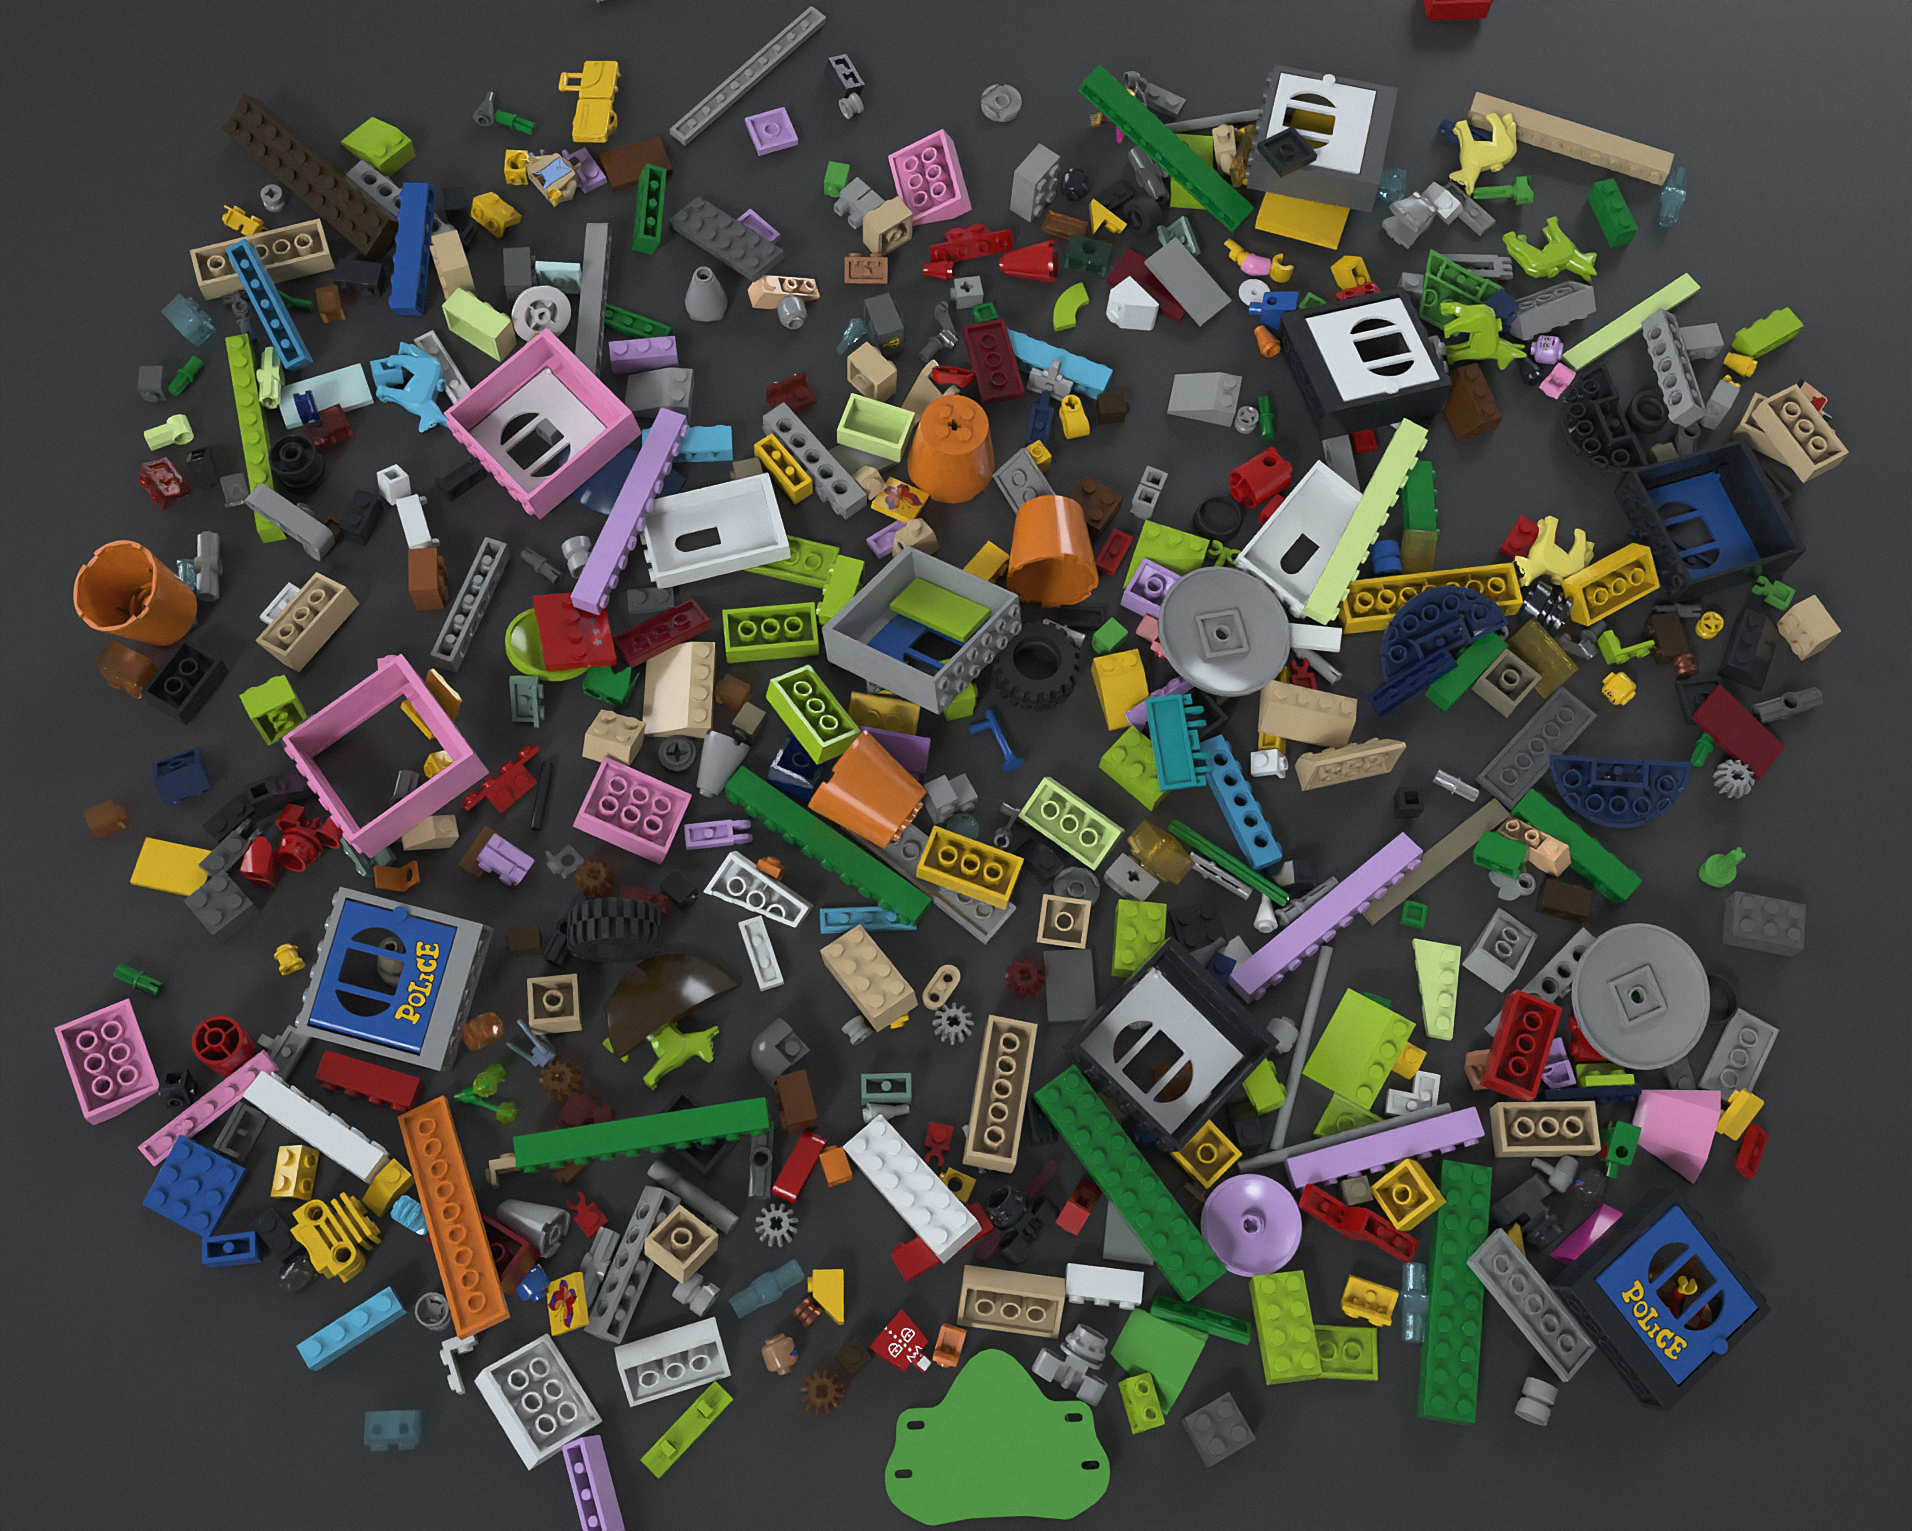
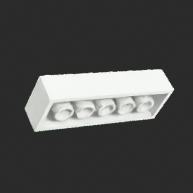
M261 1071L242 1095L263 1113L369 1185H371L375 1176L391 1161L388 1158L390 1153L375 1141L369 1144L370 1140L362 1132L354 1127L349 1130L350 1126L334 1113L328 1116L330 1113L321 1104L313 1099L310 1101L303 1092L293 1085L290 1087L274 1072L268 1075Z
M881 1114L843 1146L849 1158L943 1264L982 1230L976 1218Z

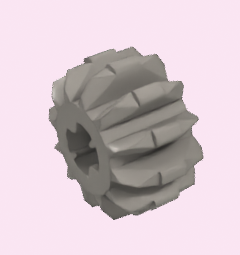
M1731 759L1720 764L1716 769L1717 771L1713 774V778L1716 779L1714 786L1721 788L1719 794L1726 792L1727 799L1733 796L1738 799L1743 794H1748L1755 782L1751 778L1754 772L1747 770L1749 764L1742 766L1740 760L1733 762Z
M955 1002L952 1003L951 1009L944 1004L942 1006L943 1012L936 1011L935 1016L938 1019L933 1020L932 1023L933 1026L938 1027L934 1031L935 1035L943 1034L941 1037L942 1042H945L947 1038H951V1045L955 1044V1038L960 1043H963L965 1040L964 1035L970 1037L972 1032L969 1028L974 1027V1022L969 1020L972 1017V1013H964L966 1008L964 1005L959 1010L956 1009L957 1005ZM954 1020L958 1022L953 1027L949 1026V1022L952 1023Z
M773 1203L770 1204V1213L765 1208L761 1210L765 1218L756 1217V1222L762 1225L757 1226L755 1230L756 1233L764 1232L760 1236L761 1242L769 1238V1247L774 1245L775 1240H778L779 1247H783V1238L789 1243L792 1242V1238L788 1233L797 1234V1229L792 1227V1225H796L798 1219L790 1218L794 1213L792 1209L784 1213L785 1205L781 1204L779 1211H776L775 1204ZM774 1220L777 1223L778 1220L782 1221V1229L777 1231V1228H775V1231L772 1230V1222Z

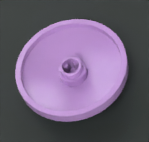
M1244 1174L1227 1179L1210 1194L1201 1215L1202 1237L1226 1269L1241 1276L1253 1277L1278 1271L1293 1258L1302 1238V1216L1294 1197L1283 1185L1261 1175Z

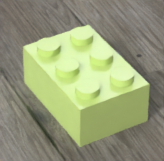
M458 287L442 305L449 330L499 362H502L517 345L511 318L505 313L500 314L494 310L489 303L481 302L470 291L465 292Z
M851 393L837 429V443L900 463L914 427L915 412Z

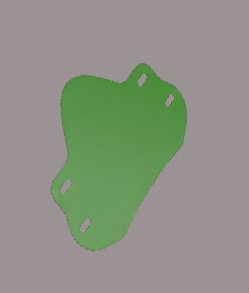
M996 1349L981 1351L971 1358L958 1374L946 1397L939 1405L932 1408L907 1409L899 1415L896 1427L895 1448L885 1470V1486L891 1502L906 1515L932 1526L970 1518L1035 1516L1064 1520L1071 1519L1094 1505L1106 1492L1110 1478L1108 1457L1096 1437L1094 1419L1090 1407L1081 1401L1054 1402L1047 1399L1027 1371L1014 1357ZM1080 1413L1083 1418L1079 1422H1067L1065 1415ZM910 1421H923L925 1427L923 1429L910 1430L907 1428V1423ZM1084 1461H1098L1100 1464L1098 1469L1084 1470L1081 1465ZM909 1469L913 1473L910 1478L895 1477L897 1470Z

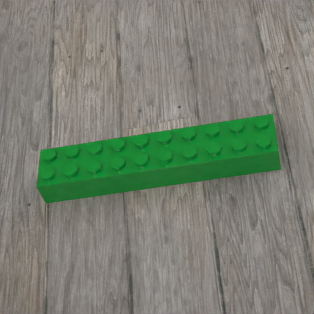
M1075 1064L1033 1095L1034 1100L1183 1302L1190 1301L1228 1271Z
M1442 1160L1435 1166L1434 1185L1444 1197L1446 1203L1434 1211L1431 1218L1417 1418L1466 1426L1475 1423L1484 1284L1466 1262L1488 1238L1492 1167Z

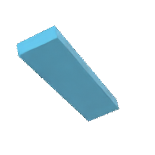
M879 906L820 908L821 934L847 933L859 924L866 932L916 930L917 926L914 928L911 924L908 926L903 925L898 921L895 913L891 912V910L885 912Z

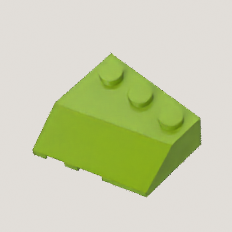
M1145 520L1123 589L1127 588L1144 558L1182 577L1192 571L1201 569L1210 540Z

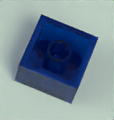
M788 734L770 767L766 782L775 788L809 802L827 769L829 760L817 765L795 736Z

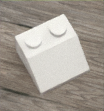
M1129 276L1111 289L1106 314L1109 320L1116 323L1120 328L1152 330L1159 304Z

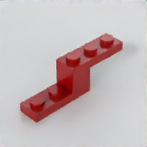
M1306 1183L1298 1204L1299 1208L1349 1239L1371 1242L1401 1262L1412 1264L1420 1242L1419 1240L1404 1231L1397 1230L1392 1223L1367 1208L1347 1206L1317 1186Z

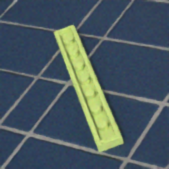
M1685 273L1564 353L1561 360L1573 372H1578L1643 329L1641 322L1657 310L1662 308L1670 311L1697 293L1701 287L1688 273Z

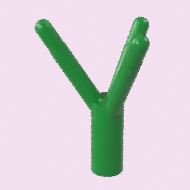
M277 289L280 297L289 301V303L285 304L286 309L298 307L312 310L313 301L293 298Z

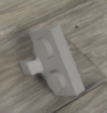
M1053 359L1049 369L1045 368L1044 371L1032 368L1027 389L1040 394L1042 391L1050 392V397L1062 401L1065 396L1071 394L1074 382L1063 378V374L1059 373L1062 361Z
M288 1025L282 1037L277 1035L274 1040L261 1034L257 1043L268 1049L266 1053L280 1068L275 1074L286 1081L312 1037L296 1033V1028Z

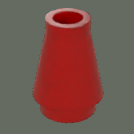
M949 259L924 263L923 275L949 281V279H954L955 263L954 261H949Z

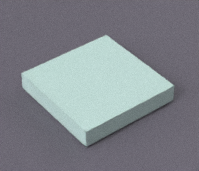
M536 261L535 269L539 286H551L559 289L564 294L580 295L582 282L580 263Z

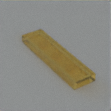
M1255 125L1247 126L1230 165L1229 171L1233 188L1242 185L1247 166H1250L1247 165L1251 150H1255L1251 148L1254 134H1258L1255 132Z

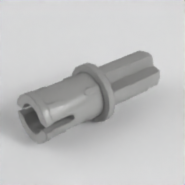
M1439 769L1433 780V783L1450 790L1451 794L1455 792L1472 802L1479 795L1478 789L1460 781V777L1451 776Z

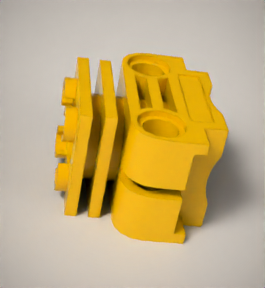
M343 1192L340 1194V1197L346 1206L342 1205L335 1198L330 1201L337 1212L320 1200H311L294 1211L292 1214L299 1224L290 1229L296 1240L306 1247L312 1264L320 1274L324 1273L328 1279L339 1275L342 1281L346 1283L359 1274L366 1265L365 1254L358 1244L370 1251L373 1247L367 1240V1237L377 1245L382 1241L378 1237V1234L381 1233L374 1221L371 1222L368 1216H364L367 1210L354 1195L349 1197ZM351 1255L350 1259L345 1262L346 1258Z

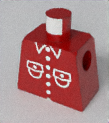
M902 1309L869 1347V1351L903 1372L913 1364L924 1373L933 1362L922 1352L927 1346L928 1340Z

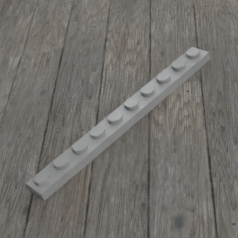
M810 6L672 126L670 134L685 146L820 29L826 23V16Z

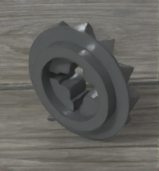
M669 737L660 745L658 752L659 760L669 771L674 770L679 773L680 770H688L689 766L695 762V746L686 737ZM676 746H678L680 753L684 754L680 756L678 762L675 756H671V754H675Z

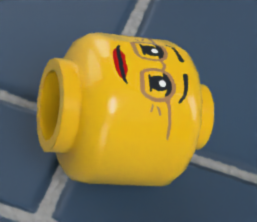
M1612 672L1602 681L1605 685L1601 691L1614 705L1622 704L1624 706L1637 694L1635 692L1636 684L1624 672H1619L1616 675Z

